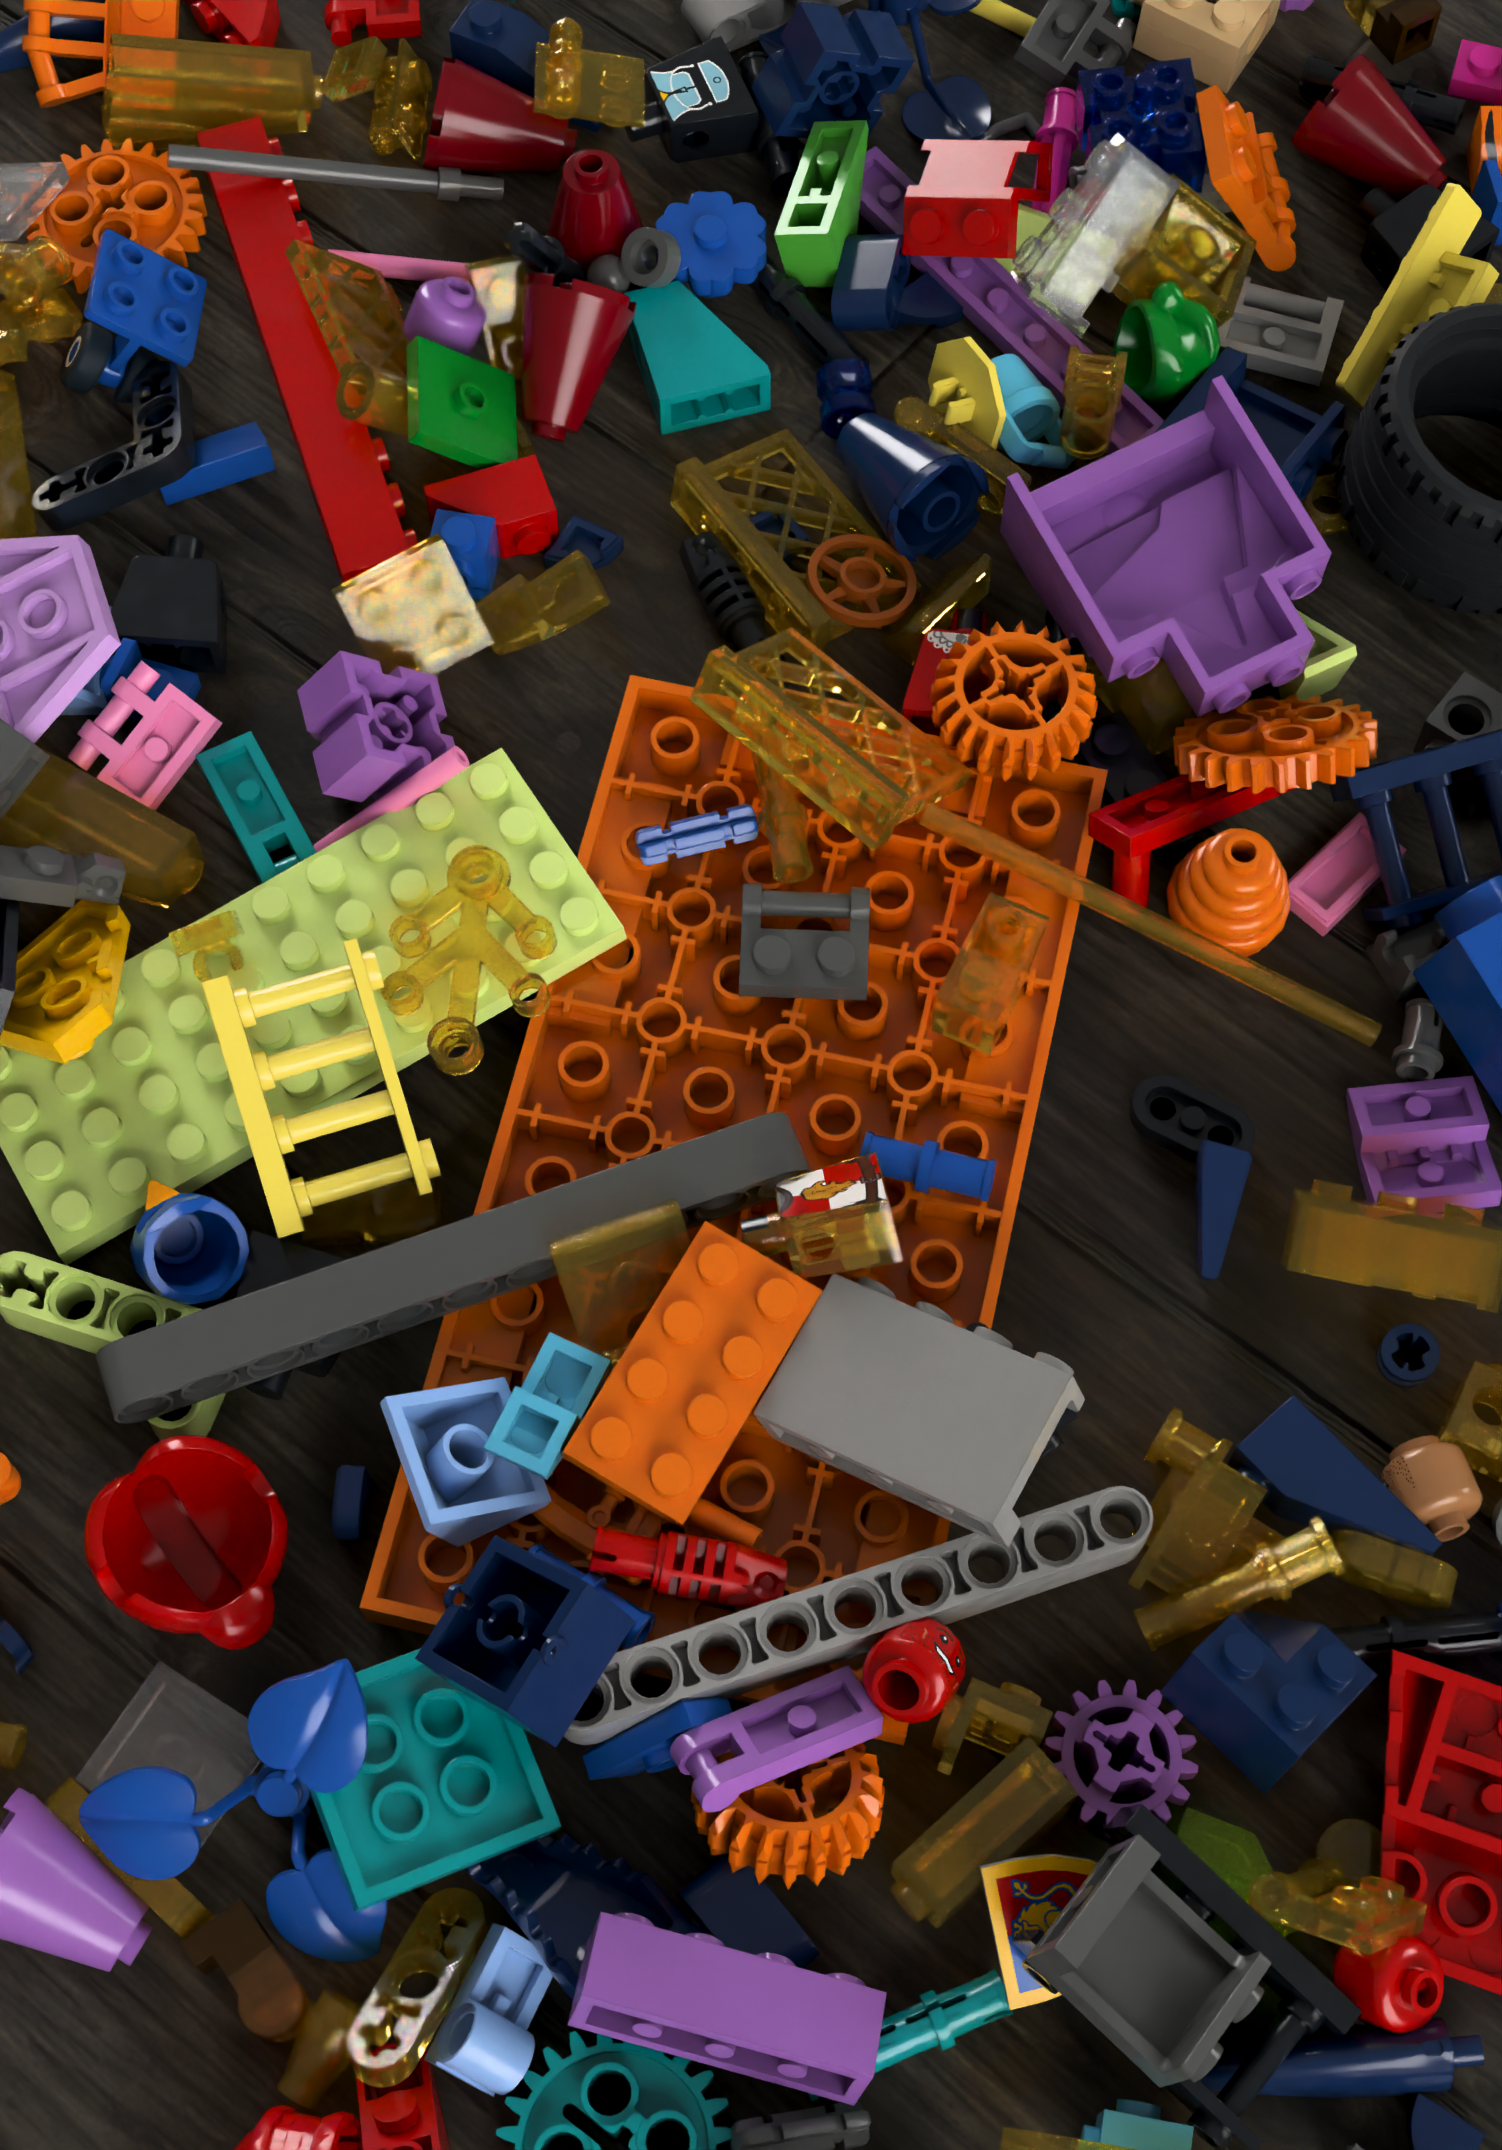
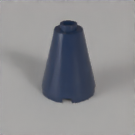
M875 413L861 414L849 420L842 427L836 444V454L890 545L898 553L904 555L908 561L918 562L915 556L927 554L931 559L945 555L960 544L976 526L981 514L975 507L980 493L987 497L989 485L986 472L972 458Z

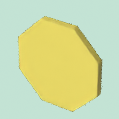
M971 336L938 343L928 377L931 392L928 404L934 406L938 428L955 449L966 456L995 452L1006 418L995 364Z

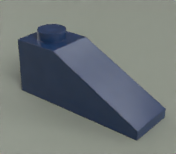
M470 0L449 30L452 59H458L568 115V122L598 133L622 96V88L522 11L493 0Z
M1294 1395L1236 1446L1226 1465L1232 1472L1231 1479L1233 1484L1251 1503L1255 1505L1263 1503L1276 1516L1419 1570L1443 1544Z

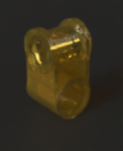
M1070 345L1062 395L1065 401L1059 436L1063 449L1073 457L1094 459L1102 456L1109 449L1117 408L1121 401L1128 352L1119 351L1113 357L1083 353L1080 351L1079 346Z

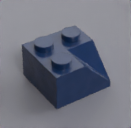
M1243 1609L1232 1613L1189 1655L1160 1693L1260 1791L1266 1794L1351 1705L1377 1674L1323 1624Z

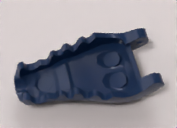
M564 1833L557 1839L546 1835L464 1869L475 1882L490 1891L532 1942L560 1987L572 2000L575 1995L586 1943L601 1912L612 1915L617 1913H634L650 1920L654 1927L682 1935L689 1933L710 1935L706 1930L688 1920L648 1873L635 1872L631 1869L628 1862L621 1857L609 1861L604 1860L594 1844L587 1842L585 1845H580Z

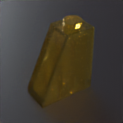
M1029 1736L893 1861L890 1874L897 1883L890 1888L892 1894L914 1921L918 1923L926 1916L937 1930L984 1889L979 1866L1021 1857L1065 1818L1078 1792Z

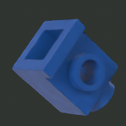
M437 509L427 545L433 581L430 590L431 598L489 606L500 562L495 517Z

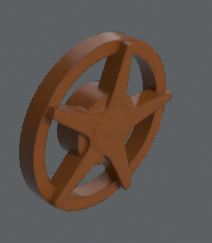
M840 535L823 542L812 553L806 571L807 589L817 605L816 608L842 623L856 627L876 628L878 630L882 629V626L899 620L910 609L917 589L916 575L907 558L898 553L889 543L867 535ZM843 549L867 550L864 557H852L843 564L828 557L829 554ZM875 553L891 562L900 572L904 581L886 578V573L882 566L874 561ZM817 566L837 580V588L828 594L823 591L819 584ZM905 594L902 601L895 607L880 612L877 600L881 595ZM846 601L859 604L865 613L847 609L839 604Z

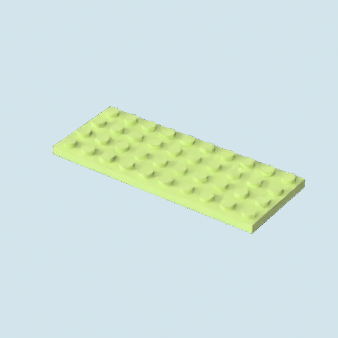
M502 747L471 764L432 793L424 795L416 804L399 811L383 814L125 961L113 1023L95 1038L92 1048L81 1057L62 1064L0 1045V1147L54 1249L66 1265L138 1224L145 1212L147 1186L150 1180L158 1181L179 1193H192L253 1157L201 982L228 975L233 990L246 987L248 993L349 964L343 941L357 938L360 952L364 953L373 950L379 966L384 988L374 990L373 995L398 1073L627 939L624 926ZM357 989L255 1018L257 1025L247 1027L245 1030L252 1053L265 1050L266 1056L368 1027ZM372 1052L274 1081L276 1088L266 1090L264 1094L271 1117L284 1113L285 1119L349 1101L384 1081L376 1052Z

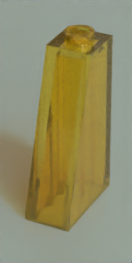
M111 33L101 112L103 137L110 141L113 150H120L127 138H131L134 151L138 152L148 142L154 144L155 150L168 149V144L194 146L199 145L196 136L197 132L256 117L261 118L267 136L307 132L312 109L321 108L323 96L321 75H313L311 52L306 50Z
M39 747L51 757L0 820V845L27 849L31 846L42 845L72 856L78 854L86 857L96 852L121 859L124 863L126 876L120 897L170 909L182 893H188L196 886L201 878L206 862L194 832Z

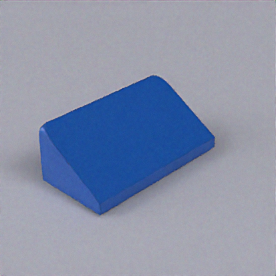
M254 421L195 441L196 458L190 471L181 479L159 490L165 505L168 506L275 470L269 444L257 422Z

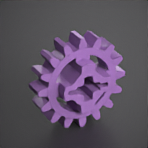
M1128 1679L1120 1695H1113L1111 1687L1106 1680L1098 1681L1095 1687V1700L1090 1701L1086 1695L1077 1690L1072 1694L1069 1701L1075 1715L1072 1716L1057 1710L1051 1721V1724L1063 1737H1047L1043 1744V1752L1058 1758V1762L1046 1768L1044 1772L1045 1781H1062L1065 1786L1055 1803L1059 1808L1076 1802L1082 1808L1077 1820V1825L1081 1828L1089 1824L1095 1816L1103 1819L1104 1829L1120 1808L1143 1804L1164 1825L1167 1824L1172 1816L1165 1801L1183 1806L1190 1793L1183 1785L1178 1783V1780L1193 1779L1198 1773L1199 1765L1182 1759V1754L1190 1751L1197 1743L1195 1735H1177L1175 1728L1183 1715L1178 1710L1170 1711L1164 1715L1158 1709L1162 1699V1694L1158 1689L1153 1691L1146 1701L1137 1698L1135 1680ZM1107 1714L1130 1716L1125 1722L1107 1726L1095 1719ZM1151 1730L1157 1735L1162 1744L1166 1768L1164 1767L1165 1762L1154 1756L1149 1738ZM1119 1745L1126 1747L1132 1752L1128 1759L1129 1764H1126L1121 1772L1113 1770L1108 1765L1111 1760V1753L1116 1751ZM1074 1748L1077 1750L1076 1754L1087 1762L1091 1777V1783L1088 1788L1076 1770ZM1129 1791H1135L1143 1797L1146 1795L1150 1796L1142 1801L1131 1804L1109 1802L1113 1795ZM1103 1830V1832H1104V1837L1111 1838V1837Z

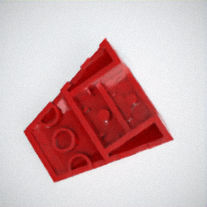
M1391 1649L1376 1926H1383L1428 1943L1439 1956L1444 1975L1502 1995V1687Z

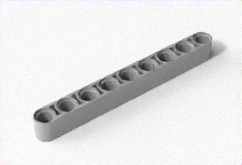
M1126 1486L1109 1487L1018 1518L1021 1525L1009 1548L977 1533H972L617 1652L591 1691L603 1699L602 1710L596 1717L590 1720H573L564 1737L570 1742L580 1745L596 1744L612 1738L682 1699L712 1697L729 1699L868 1652L881 1635L902 1624L923 1618H933L943 1625H947L1124 1565L1135 1559L1143 1549L1153 1524L1152 1507L1146 1497L1134 1488ZM1112 1513L1123 1515L1134 1526L1135 1535L1124 1539L1112 1537L1102 1527L1100 1518ZM1045 1535L1057 1536L1065 1541L1069 1547L1070 1556L1060 1561L1048 1560L1039 1554L1034 1541ZM979 1557L992 1558L1001 1564L1005 1571V1577L997 1583L988 1584L980 1582L973 1577L968 1564ZM914 1579L927 1580L935 1585L940 1597L931 1605H915L906 1599L902 1592V1587ZM857 1601L869 1607L874 1619L863 1628L852 1629L838 1621L835 1611L845 1602ZM779 1624H794L804 1631L807 1641L795 1651H781L771 1645L767 1638L770 1631ZM721 1645L729 1647L740 1658L739 1664L734 1670L727 1674L717 1675L703 1668L700 1660L708 1649ZM657 1668L665 1671L671 1677L672 1683L666 1693L659 1697L647 1698L641 1696L632 1687L637 1675L646 1669Z

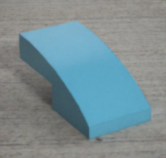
M549 1332L521 1388L514 1387L484 1446L485 1451L548 1480L562 1459L563 1450L613 1368L611 1360Z

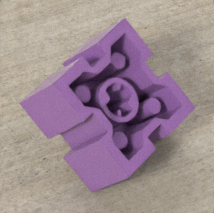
M340 650L297 690L306 729L316 740L322 743L312 752L322 794L361 803L371 795L377 801L455 746L453 736L441 734L438 725L447 717L436 675L398 666L389 675L383 674L379 660Z

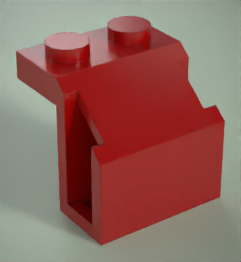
M924 139L920 151H929L930 155L920 184L908 185L904 197L902 255L1016 259L1018 202H1050L1053 144L1019 140ZM1018 155H1038L1036 189L1008 187Z

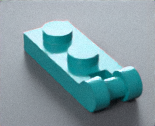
M251 731L196 755L199 768L260 884L317 853ZM289 844L293 855L273 863L268 853Z

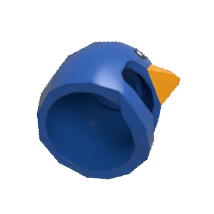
M150 1180L147 1186L145 1212L136 1225L130 1244L136 1273L155 1294L178 1303L191 1305L220 1299L241 1278L250 1251L245 1228L236 1214L226 1204L201 1194L179 1193L158 1181Z

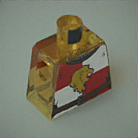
M876 1152L778 1182L774 1187L779 1212L740 1221L744 1242L747 1246L764 1256L788 1251L793 1273L803 1279L903 1261Z

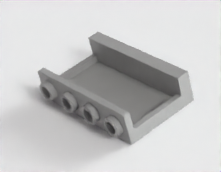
M833 1273L753 1414L773 1439L1009 1548L1021 1525L1020 1520L1012 1509L1065 1409L1068 1408L1079 1412L1085 1401L1073 1377L1074 1371L1066 1363L1047 1353L1037 1352L1035 1357L1031 1358L1013 1350V1345L1009 1340L991 1329L977 1326L974 1332L954 1325L953 1319L946 1312L930 1303L918 1301L915 1307L898 1301L890 1289L871 1278L861 1276L856 1283Z

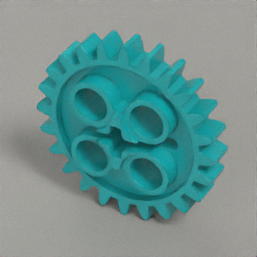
M576 2031L570 2033L572 2055L563 2060L556 2051L547 2046L543 2049V2053L550 2071L542 2077L533 2071L527 2070L523 2079L532 2090L528 2100L519 2097H506L504 2103L520 2117L518 2126H505L496 2130V2136L507 2143L515 2145V2150H546L553 2140L562 2136H569L579 2140L584 2150H602L598 2143L564 2117V2108L567 2105H574L610 2137L617 2139L624 2131L632 2134L628 2144L630 2150H648V2138L652 2130L666 2122L676 2123L687 2131L690 2137L688 2150H717L718 2146L727 2144L732 2140L731 2128L714 2127L713 2119L729 2107L727 2098L705 2100L703 2093L714 2079V2074L711 2070L701 2072L691 2078L686 2073L691 2063L689 2059L675 2056L670 2060L665 2056L664 2052L625 2041L623 2043H613L611 2037L597 2034V2046L587 2048L583 2039ZM608 2075L620 2076L631 2086V2099L627 2107L621 2113L613 2116L599 2114L592 2108L590 2102L591 2090L594 2084L602 2077Z

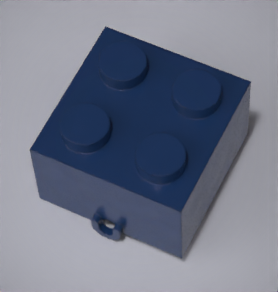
M494 1535L464 1583H455L446 1590L443 1599L446 1611L415 1659L466 1696L556 1748L635 1620L588 1582ZM461 1592L465 1595V1600L460 1606H457L453 1602L454 1597Z

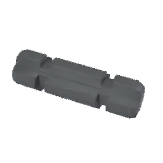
M856 2102L854 2106L846 2103L830 2105L828 2108L829 2113H826L825 2106L772 2114L767 2117L766 2124H764L762 2116L736 2121L731 2127L732 2140L730 2142V2149L834 2150V2143L838 2144L839 2150L861 2147L870 2139L869 2126L871 2118L869 2112L863 2110L861 2104Z

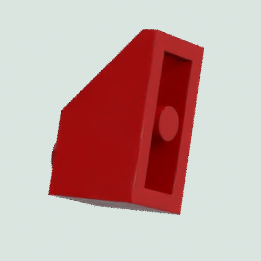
M535 454L423 486L431 527L433 526L437 509L495 517L500 558L508 559L521 554L532 555L539 553L551 546L559 535L557 509Z

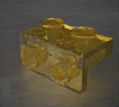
M972 1677L965 1696L962 1697L954 1693L944 1708L935 1730L936 1734L931 1744V1747L943 1752L937 1770L949 1776L951 1775L965 1739L1030 1766L1044 1737L1053 1712L1041 1707L1042 1699L1034 1692L1022 1686L1002 1682L999 1689Z

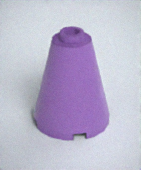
M18 1787L3 1806V1808L9 1810V1813L0 1826V1939L107 1972L111 1971L117 1960L131 1966L153 1929V1926L142 1920L149 1906L34 1794Z

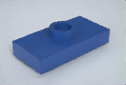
M723 1697L682 1699L586 1751L587 1754L582 1756L589 1779L635 1776L645 1770L647 1773H654L677 1766L669 1752L674 1740L692 1728L732 1713L729 1700L723 1699Z

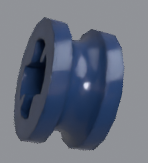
M1405 1323L1396 1325L1386 1333L1377 1348L1376 1362L1379 1371L1388 1381L1397 1386L1414 1387L1421 1385L1433 1374L1440 1362L1441 1350L1437 1339L1428 1329L1418 1324ZM1398 1341H1408V1349L1413 1344H1416L1423 1351V1355L1417 1362L1418 1370L1408 1371V1363H1405L1401 1368L1393 1361L1392 1357L1399 1349Z

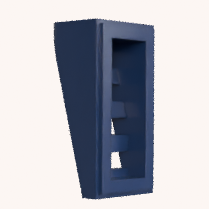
M1206 1139L1200 1140L1199 1148L1196 1151V1270L1198 1271L1199 1279L1211 1282L1219 1277L1253 1157L1250 1156L1251 1152Z

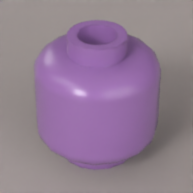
M458 277L433 279L424 282L417 290L404 321V333L409 342L418 335L470 356L487 319L486 308L481 299L476 295L473 286L467 281Z

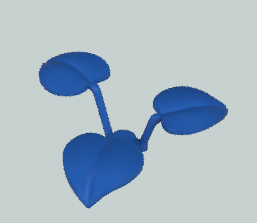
M346 1658L337 1660L320 1669L283 1679L270 1686L260 1695L250 1711L247 1729L251 1746L257 1757L264 1764L257 1775H248L240 1786L208 1809L194 1812L197 1803V1792L194 1783L186 1775L174 1769L161 1766L137 1767L112 1776L95 1787L82 1803L78 1811L82 1827L115 1866L129 1875L140 1879L165 1880L175 1877L189 1868L198 1856L201 1848V1839L196 1828L197 1826L209 1825L246 1797L255 1796L259 1806L267 1814L275 1817L291 1816L293 1819L291 1860L295 1869H289L275 1875L266 1890L267 1909L277 1931L295 1948L311 1956L333 1962L367 1960L373 1958L381 1950L382 1933L388 1911V1900L355 1913L331 1848L317 1852L309 1861L305 1853L307 1820L311 1815V1808L307 1804L311 1796L309 1788L320 1793H332L347 1786L357 1776L367 1754L368 1717L365 1700L355 1671Z

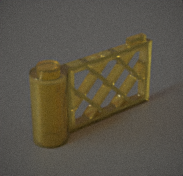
M294 239L285 250V253L341 375L336 391L338 411L346 419L408 438L406 346L410 342L404 333V320L400 314L402 306L392 285L385 281L381 271ZM353 351H354L361 359L356 358L355 355H354V353H353Z

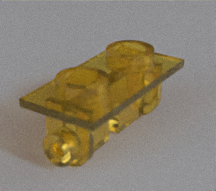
M400 39L398 56L386 57L380 63L379 68L377 67L374 102L378 108L372 110L368 140L373 150L380 155H389L394 149L405 146L413 158L418 160L421 157L423 134L427 130L426 109L428 93L432 89V75L427 63L417 57L405 39Z

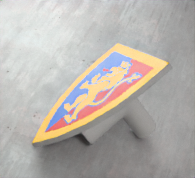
M1043 1854L1016 1857L979 1866L1009 2010L1045 2002L1062 1995L1059 1991L1057 1994L1049 1992L1025 1971L1021 1963L1027 1956L1012 1940L1021 1930L1040 1929L1046 1933L1098 1864L1097 1862L1086 1858Z

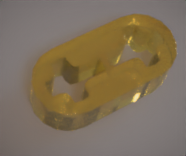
M1348 1530L1332 1532L1323 1562V1569L1340 1580L1432 1610H1446L1450 1608L1458 1578V1571L1444 1561L1363 1533Z

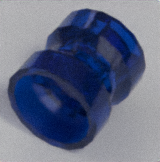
M851 358L837 359L828 362L818 370L815 375L817 397L822 402L819 415L821 429L825 435L838 439L842 427L852 418L864 413L877 414L876 403L870 396L873 392L872 373L866 363Z

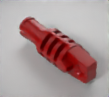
M597 1526L589 1571H600L651 1581L650 1588L657 1589L656 1592L660 1594H671L703 1602L709 1601L724 1606L754 1607L783 1597L787 1580V1560L736 1542H726L709 1537L704 1538L668 1530L667 1533L660 1532L659 1539L608 1530L602 1526Z

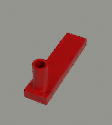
M1182 774L1089 813L1088 835L1113 850L1111 900L1113 906L1124 911H1138L1148 905L1151 850L1284 793H1279L1274 787H1266L1258 794H1253L1251 787H1242L1237 791L1227 792V784L1206 788L1205 780L1190 782L1189 774ZM1296 788L1288 789L1285 793H1287V792H1289V791H1291V790H1293V789H1296Z

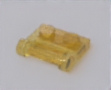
M1322 1855L1305 1860L1300 1865L1298 1871L1286 1875L1283 1872L1274 1871L1259 1876L1252 1882L1249 1890V1900L1252 1908L1263 1918L1369 1955L1396 1944L1398 1939L1405 1935L1414 1936L1421 1933L1427 1907L1426 1903L1405 1897L1404 1886L1394 1881L1375 1876H1362L1361 1881L1345 1877L1342 1867L1336 1860Z

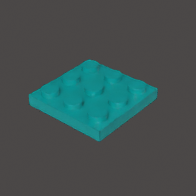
M420 1649L355 1673L364 1696L368 1717V1747L364 1763L357 1776L347 1786L335 1792L320 1793L309 1788L355 1913L554 1833L561 1827L523 1728L466 1696L417 1661L415 1657Z

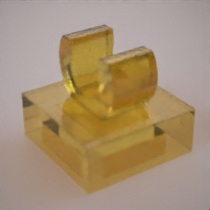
M236 910L223 912L168 933L178 957L195 953L193 970L201 982L212 979L211 972L207 966V960L215 951L224 952L229 957L234 971L244 968L242 951L237 945L227 941L245 934Z

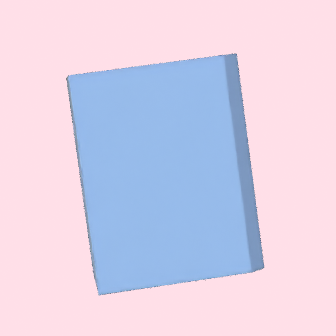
M505 1377L387 1396L380 1402L425 1531L457 1547L544 1508L552 1501L542 1477L497 1457L484 1449L511 1395Z

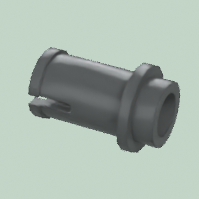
M1411 999L1404 1008L1405 1018L1400 1046L1393 1050L1391 1060L1396 1067L1397 1075L1406 1081L1432 1080L1435 1073L1441 1070L1444 1061L1442 1054L1439 1052L1443 1020L1430 999Z

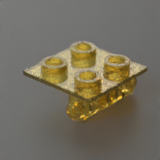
M562 18L555 22L550 29L548 44L536 42L533 112L548 114L557 119L577 118L603 122L612 127L631 126L644 128V59L581 49L583 32L580 25L571 18Z

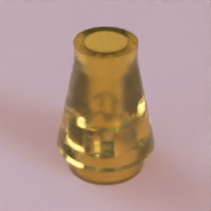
M324 1989L316 2003L309 2001L290 2058L285 2072L277 2085V2089L296 2103L309 2109H315L321 2096L371 2040L367 2031L374 2017L367 2010L343 1995L329 1989Z

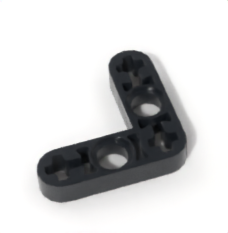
M161 361L142 371L133 382L134 441L57 474L38 487L33 495L32 505L50 529L53 531H63L174 483L190 471L196 458L192 389L174 362Z

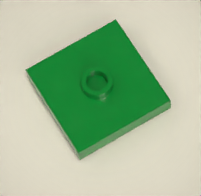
M417 335L406 346L408 442L479 470L518 459L515 375Z

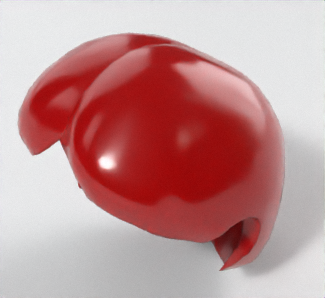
M185 1435L165 1438L147 1449L133 1472L109 1482L93 1499L88 1510L84 1528V1551L87 1565L103 1595L124 1614L156 1630L175 1634L198 1633L218 1647L229 1650H240L250 1647L260 1641L273 1625L276 1604L272 1585L279 1576L287 1552L288 1522L286 1511L280 1499L261 1470L249 1456L223 1441L210 1437Z

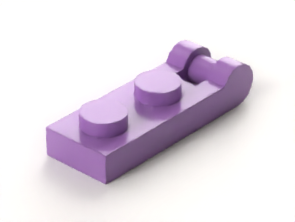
M849 1665L701 1726L692 1728L674 1740L669 1752L680 1772L685 1775H691L694 1779L692 1791L702 1809L706 1812L714 1813L730 1806L740 1793L882 1735L883 1716L876 1705L869 1699L866 1690ZM732 1751L735 1758L718 1764L716 1761L717 1756Z

